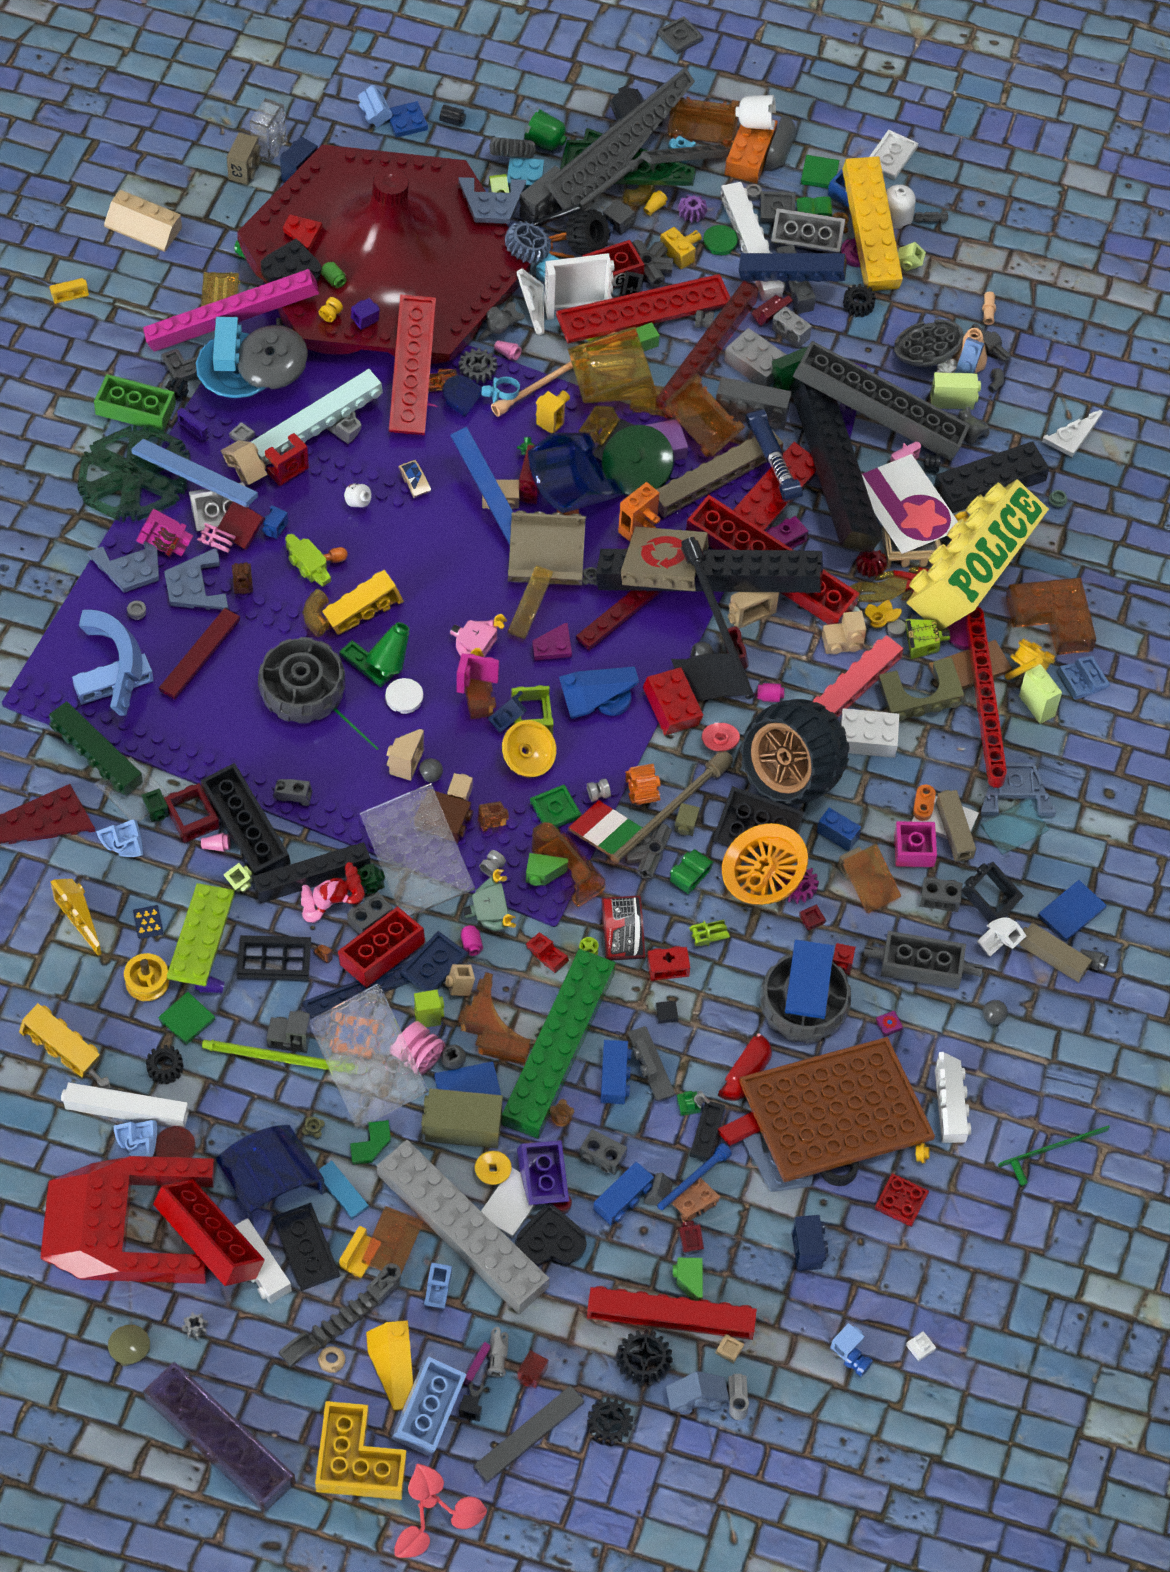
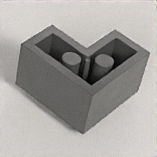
M297 1010L290 1011L288 1019L285 1017H271L267 1034V1047L307 1053L311 1036L310 1014Z

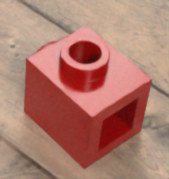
M836 943L833 963L838 967L840 966L845 974L850 975L856 947Z

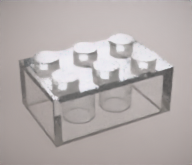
M268 98L263 100L250 120V131L252 136L258 137L259 145H261L259 154L262 160L271 163L274 157L278 156L281 146L286 144L287 125L285 124L286 113L284 112V104Z

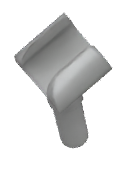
M92 1068L88 1070L99 1088H111L108 1077L101 1079Z
M698 1091V1094L694 1097V1102L699 1108H702L701 1105L704 1102L710 1103L702 1091Z

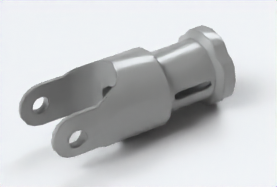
M494 1327L491 1332L490 1368L487 1370V1375L496 1378L506 1375L504 1364L508 1354L509 1336L507 1332L501 1333L499 1327Z

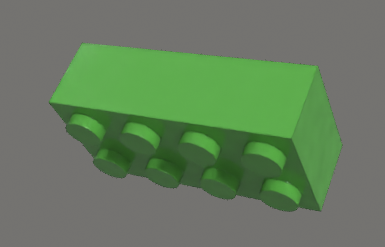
M106 374L94 400L96 415L163 433L176 406L175 392L108 374Z

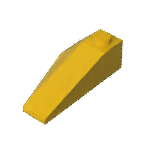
M54 879L50 881L54 901L98 956L101 955L100 944L84 897L85 890L81 884H76L73 879Z
M408 1320L386 1322L366 1332L368 1355L374 1364L377 1375L383 1384L394 1411L403 1410L413 1386Z

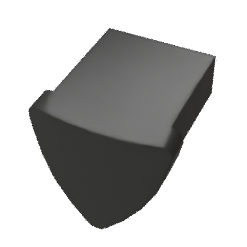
M663 1172L656 1173L652 1190L645 1195V1204L657 1206L661 1200L671 1193L673 1182Z

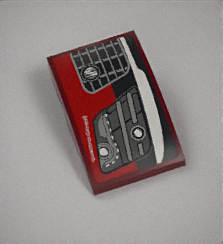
M641 896L602 898L601 910L605 958L611 961L645 959Z

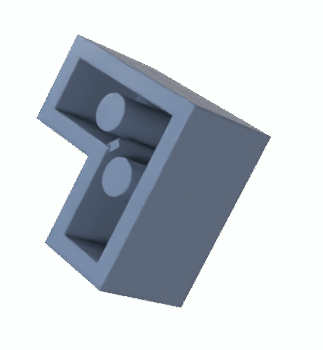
M696 1371L666 1386L670 1410L680 1412V1414H689L692 1412V1409L702 1406L709 1407L711 1410L719 1409L722 1407V1404L729 1401L725 1377Z

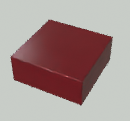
M817 904L799 912V916L808 931L826 923V919Z

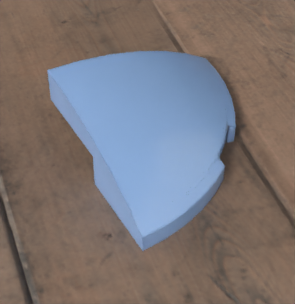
M133 819L117 826L112 825L96 831L100 841L109 851L113 850L123 857H139L143 855L142 840L137 820Z
M149 1120L136 1124L128 1122L114 1126V1133L121 1148H126L130 1152L129 1155L153 1157L157 1139V1121Z

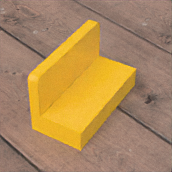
M83 278L49 286L54 304L89 296L87 282Z
M359 1225L339 1259L340 1268L362 1278L379 1250L381 1242L367 1236V1229Z

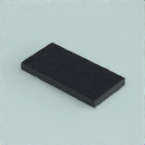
M311 1203L272 1216L301 1291L340 1277Z

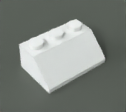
M208 489L190 491L189 495L196 530H204L205 523L218 527L233 501Z

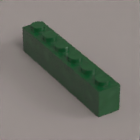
M67 701L49 714L51 728L55 732L62 734L64 741L67 744L71 743L75 751L80 756L83 755L92 768L96 767L104 780L108 779L117 792H122L127 796L143 783L142 773Z

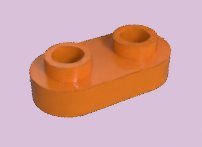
M921 785L916 791L913 815L920 821L929 820L933 813L936 792L930 785Z

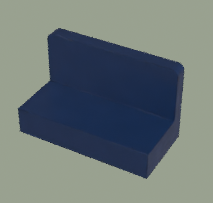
M521 690L488 718L499 732H502L527 711L518 700L523 694Z

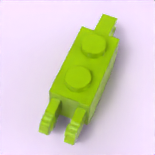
M287 534L285 541L287 543L286 548L289 551L288 559L293 566L296 565L304 578L307 577L311 583L316 581L322 587L330 583L331 576L327 572L325 556L309 539L299 540L294 534Z

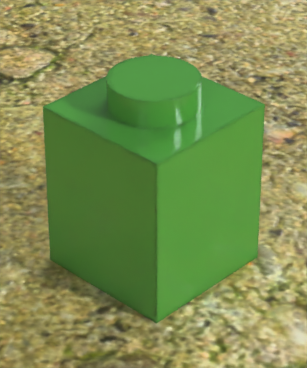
M649 323L633 329L631 343L641 353L658 347L660 335L653 323Z

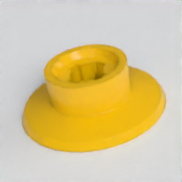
M498 1151L483 1153L475 1163L477 1177L482 1182L491 1185L504 1182L510 1176L512 1170L509 1158ZM490 1168H497V1171L490 1172L489 1170Z

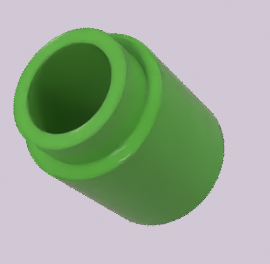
M327 262L323 265L321 274L331 286L340 288L346 283L345 273L335 262Z

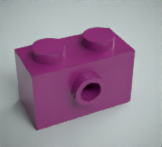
M796 516L785 519L781 524L767 530L768 534L791 549L807 541L808 530Z

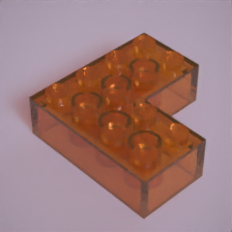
M1081 578L1009 584L1006 600L1013 627L1049 624L1057 655L1093 651L1096 635Z

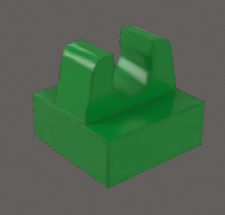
M686 1091L683 1094H677L681 1116L701 1113V1108L694 1102L697 1091Z

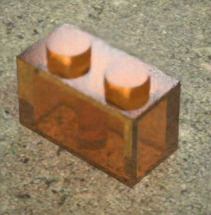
M471 679L470 686L465 688L471 719L489 717L493 714V708H496L495 697H491L490 693L493 692L492 682Z

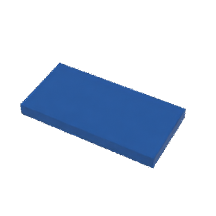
M802 940L794 941L785 1013L825 1019L834 945Z

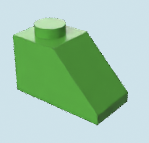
M529 853L526 883L534 886L550 883L567 872L568 858Z
M678 1257L677 1265H673L672 1271L673 1277H676V1285L692 1300H702V1258Z

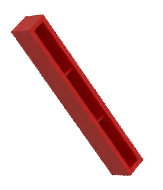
M596 1286L595 1288L590 1287L587 1318L719 1336L727 1334L734 1338L753 1340L757 1309L749 1305L733 1306L727 1302L717 1304L704 1299L694 1301L687 1297L671 1298L665 1294H658L656 1296L649 1295L643 1291L633 1293L625 1289L610 1290L603 1286Z

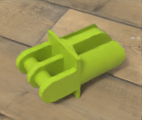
M724 919L709 923L703 920V923L689 927V930L693 932L692 938L695 939L694 944L697 947L709 946L710 942L730 937Z

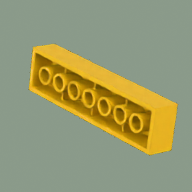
M880 157L845 159L842 171L863 283L867 285V289L871 287L872 291L899 289L903 277Z

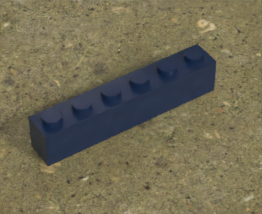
M741 253L739 275L741 281L839 282L845 281L847 261L845 253Z

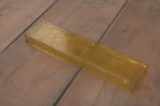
M536 565L508 629L509 634L526 639L553 577V571Z

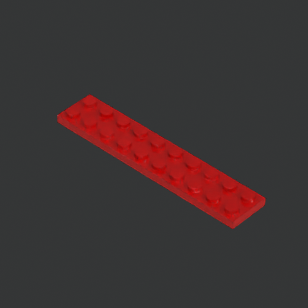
M717 274L559 310L556 312V317L567 343H573L613 332L638 328L649 323L655 324L694 315L697 310L707 312L729 307L732 305V300L721 275Z

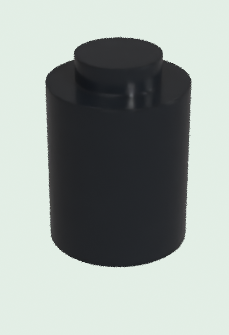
M444 104L439 120L460 126L465 123L466 114H464L463 109Z

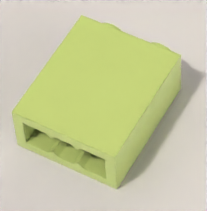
M935 372L930 393L931 404L939 409H966V407H970V410H974L975 402L978 403L981 381H978L977 374Z
M1040 664L1025 672L1019 697L1039 724L1056 716L1062 691Z

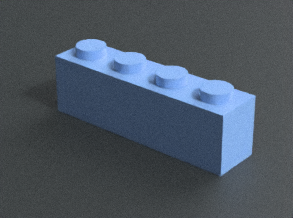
M145 653L141 654V681H134V687L153 682L152 670ZM119 661L104 667H97L95 670L79 673L72 677L81 705L113 695L119 670Z

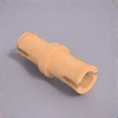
M986 292L984 294L982 311L984 312L983 322L986 325L994 323L996 305L993 292Z

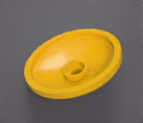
M523 720L512 725L505 733L502 742V753L507 765L515 773L524 777H537L546 773L553 765L556 758V743L551 732L543 724L533 720ZM522 748H525L526 754L522 752Z

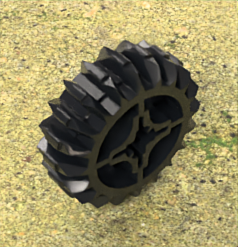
M647 1329L644 1331V1334L637 1330L636 1336L630 1333L628 1334V1339H622L623 1345H618L617 1350L619 1352L616 1353V1358L618 1359L616 1365L621 1367L620 1374H626V1381L633 1378V1385L637 1381H641L640 1385L642 1387L645 1382H648L650 1386L653 1385V1380L659 1383L661 1381L660 1377L665 1378L667 1376L666 1371L671 1370L670 1364L673 1362V1358L670 1355H672V1350L667 1349L669 1343L663 1342V1336L656 1338L655 1331L652 1335H648ZM642 1345V1347L639 1350H633L632 1352H629L634 1347ZM649 1346L656 1349L659 1354H657V1352L651 1351ZM644 1351L646 1352V1353H645V1356H646V1359H647V1360H645V1365H643V1360H642V1356H643ZM631 1364H636L640 1370L635 1369ZM659 1364L655 1369L647 1371L648 1367Z

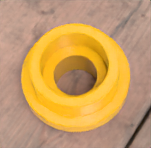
M921 1143V1145H916L917 1162L926 1163V1159L930 1158L929 1147L925 1146V1143Z

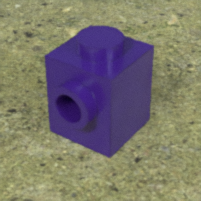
M370 298L364 301L361 300L352 306L351 318L360 329L379 321L380 308Z

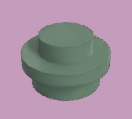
M1055 490L1050 494L1049 502L1054 507H1063L1067 503V496L1062 490Z

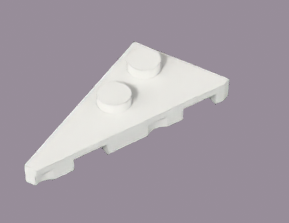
M520 269L517 271V276L535 332L540 336L544 334V284L525 270Z

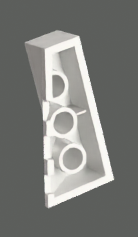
M939 1052L935 1066V1080L942 1143L966 1142L968 1135H971V1124L967 1123L969 1105L965 1104L967 1086H963L965 1068L961 1067V1060L944 1052Z

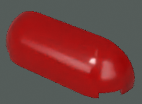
M758 1033L757 1037L754 1036L725 1078L727 1082L719 1090V1097L728 1101L744 1098L745 1094L740 1085V1077L764 1071L771 1060L772 1048L769 1041L763 1035Z

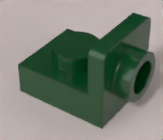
M160 788L141 795L151 822L162 821L169 816L168 806Z

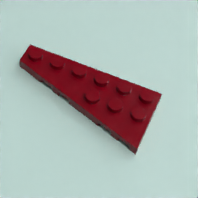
M71 784L0 814V844L8 842L9 844H14L16 841L27 840L28 842L55 838L58 835L69 833L70 835H76L78 832L88 831V833L95 832V827Z

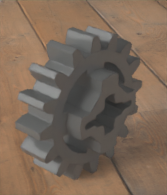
M472 348L470 353L465 351V356H461L459 361L460 374H463L464 379L469 378V382L475 380L476 384H478L479 380H482L485 383L486 378L491 380L492 375H496L497 358L493 357L492 352L487 354V349L481 351L478 348L475 351Z

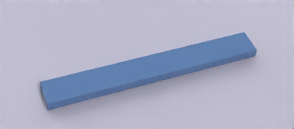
M142 439L132 448V454L246 508L258 498V492L145 439Z

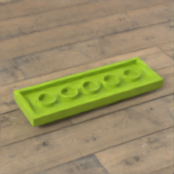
M196 884L167 973L168 980L207 986L234 900L235 890Z

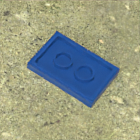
M1078 880L1040 911L1038 917L1061 939L1067 942L1105 910L1107 905Z
M493 1061L434 1073L437 1089L501 1095Z

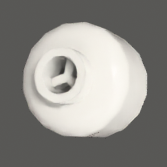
M350 484L345 490V501L351 507H366L371 501V490L365 484Z

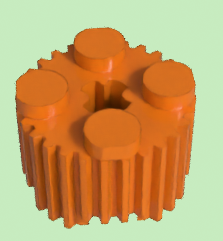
M654 764L630 767L629 771H625V780L629 786L630 793L628 795L631 804L641 805L660 801L657 787H660L661 784L659 776H655Z

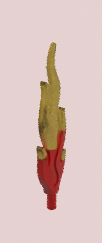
M911 567L909 572L887 571L883 575H878L877 578L874 577V580H888L874 583L857 582L849 587L859 593H875L859 595L858 602H885L906 592L901 597V600L904 601L909 599L914 590L909 591L912 589L909 584L913 578L923 569L927 572L929 569Z

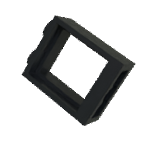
M994 862L983 863L976 869V875L969 877L964 882L965 886L961 891L986 920L991 923L996 919L1004 918L1024 895ZM986 874L1006 896L995 910L974 888Z

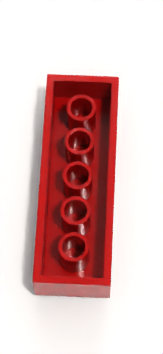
M793 442L783 453V459L793 479L799 480L803 490L817 474L812 455L796 442ZM771 467L733 511L766 532L794 499L786 502L783 501L779 489V480Z
M193 1179L161 1186L153 1205L224 1286L257 1278L265 1259Z

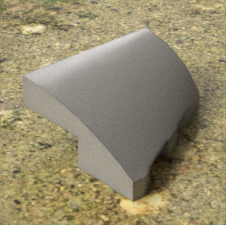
M353 411L348 417L340 419L333 426L326 429L349 444L358 435L362 425L355 417L356 414Z

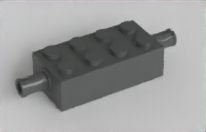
M888 931L883 948L865 945L863 956L881 960L880 976L959 989L963 974L981 977L983 968L982 964L965 962L966 944L894 931Z

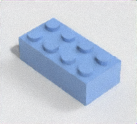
M428 1356L422 1362L391 1439L428 1457L435 1452L466 1374Z

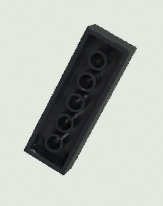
M1031 441L936 474L934 487L950 511L956 513L966 509L978 495L981 494L984 497L998 482L1003 487H1006L1018 479L1026 488L1047 480L1049 467L1034 442Z
M235 763L200 780L208 800L246 865L253 873V876L291 864L287 850Z

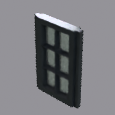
M240 935L237 979L309 981L311 937Z

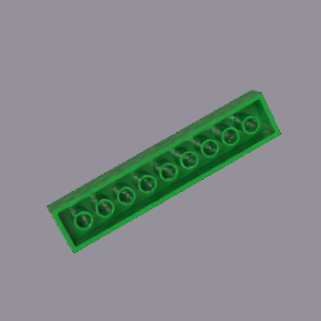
M582 949L578 950L502 1113L503 1126L537 1139L540 1138L612 981L616 962Z

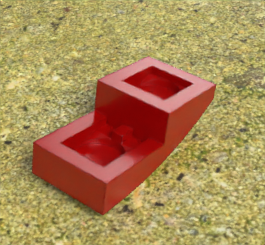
M540 932L526 943V947L533 955L554 973L569 961L568 956L554 947L553 941Z

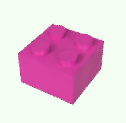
M896 821L894 830L896 866L934 867L937 858L935 822Z

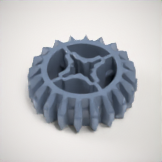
M519 221L510 226L504 240L507 251L511 252V256H516L523 263L527 261L529 264L532 262L537 264L548 256L551 249V239L548 238L549 234L544 233L545 229H540L539 225L535 226L533 222L529 224L527 221L524 223Z

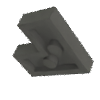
M178 348L161 354V358L172 378H183L186 381L197 377L196 361L198 356L184 361Z

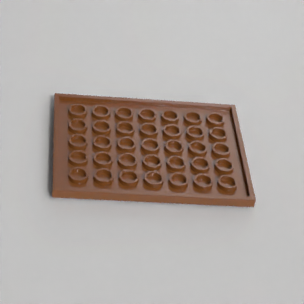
M888 1037L750 1074L739 1079L742 1090L783 1182L932 1141L935 1138V1134Z

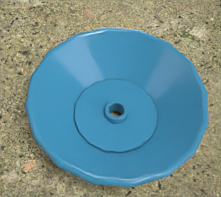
M242 332V335H238V339H241L242 343L249 334ZM214 339L210 340L200 350L196 361L197 376L205 388L215 394L229 398L250 397L266 388H257L246 382L241 376L237 364L236 371H214Z

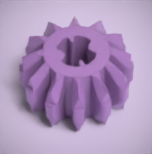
M687 194L686 198H682L678 205L680 217L684 221L690 220L691 223L704 219L708 208L706 200H702L701 196L696 197L695 194L693 196Z

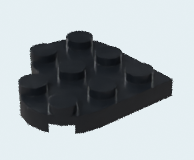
M297 238L261 260V274L269 282L307 269L311 271L316 282L320 280L321 264Z
M552 1203L546 1204L521 1229L516 1241V1246L538 1267L551 1259L568 1266L583 1256L587 1245L585 1233Z

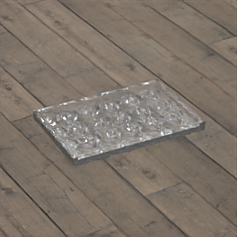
M432 783L360 813L395 902L407 915L411 917L475 890Z
M379 984L366 989L310 1020L309 1025L355 1128L359 1129L369 1122H373L429 1092Z

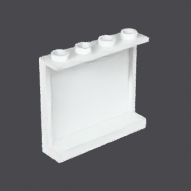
M609 253L545 261L544 309L547 320L554 319V310L568 309L612 298L613 260L610 261Z

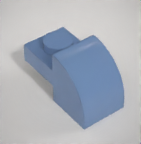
M431 1262L424 1306L445 1310L451 1284L452 1266Z

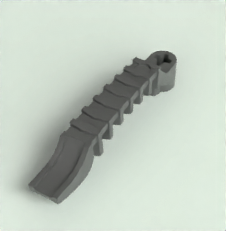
M393 1263L385 1265L377 1277L367 1286V1292L357 1294V1300H350L348 1307H341L339 1309V1314L330 1315L328 1322L325 1320L321 1321V1327L317 1325L312 1326V1333L310 1335L307 1332H303L279 1351V1355L282 1356L291 1368L306 1356L316 1354L321 1348L324 1349L329 1342L335 1341L337 1336L344 1334L345 1330L349 1327L352 1328L358 1320L361 1321L363 1319V1316L367 1313L370 1314L376 1306H380L386 1296L400 1285V1267Z

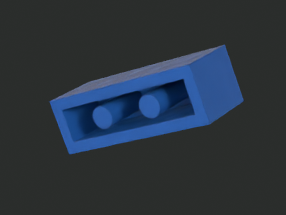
M604 1040L600 1103L625 1104V1097H629L630 1085H626V1079H630L631 1067H627V1061H631L632 1049H628V1041Z
M636 1161L594 1201L593 1210L611 1226L616 1221L620 1222L625 1217V1212L629 1208L633 1209L636 1207L640 1198L652 1190L654 1176Z

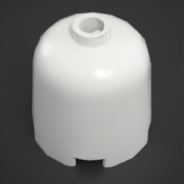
M754 95L742 98L739 107H736V117H739L743 127L750 129H774L775 120H772V113H776L774 95Z
M891 186L886 190L893 229H902L903 226L910 225L914 219L916 197L908 186Z

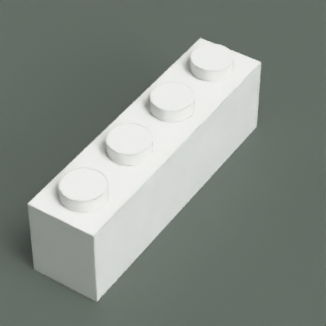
M247 1218L235 1225L265 1259L257 1278L251 1280L252 1283L256 1282L259 1286L257 1289L263 1299L267 1298L271 1304L292 1291L290 1281L249 1219Z

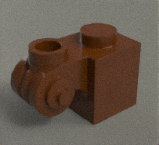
M234 563L232 565L234 594L253 592L251 563Z

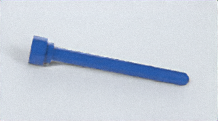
M724 1143L719 1144L714 1149L713 1156L658 1203V1209L664 1210L717 1162L726 1161L731 1157L732 1152L730 1148Z

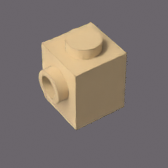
M454 773L447 795L468 801L473 788V778L466 774Z
M452 964L450 973L446 976V987H449L451 995L470 996L475 981L472 966Z

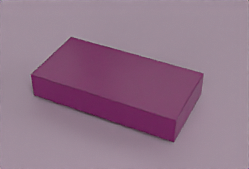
M484 1342L478 1348L469 1364L463 1382L465 1386L472 1382L491 1348V1345Z

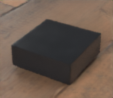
M676 1001L656 1003L658 1023L678 1022Z

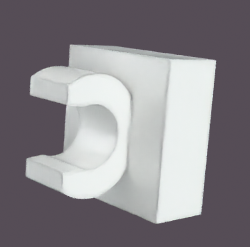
M924 1331L906 1343V1346L918 1362L936 1350L935 1345Z

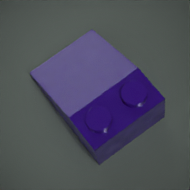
M562 1140L521 1144L517 1148V1154L528 1205L569 1202Z

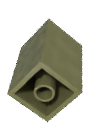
M429 1088V1095H425L424 1098L425 1108L421 1122L422 1134H425V1142L498 1149L503 1095Z

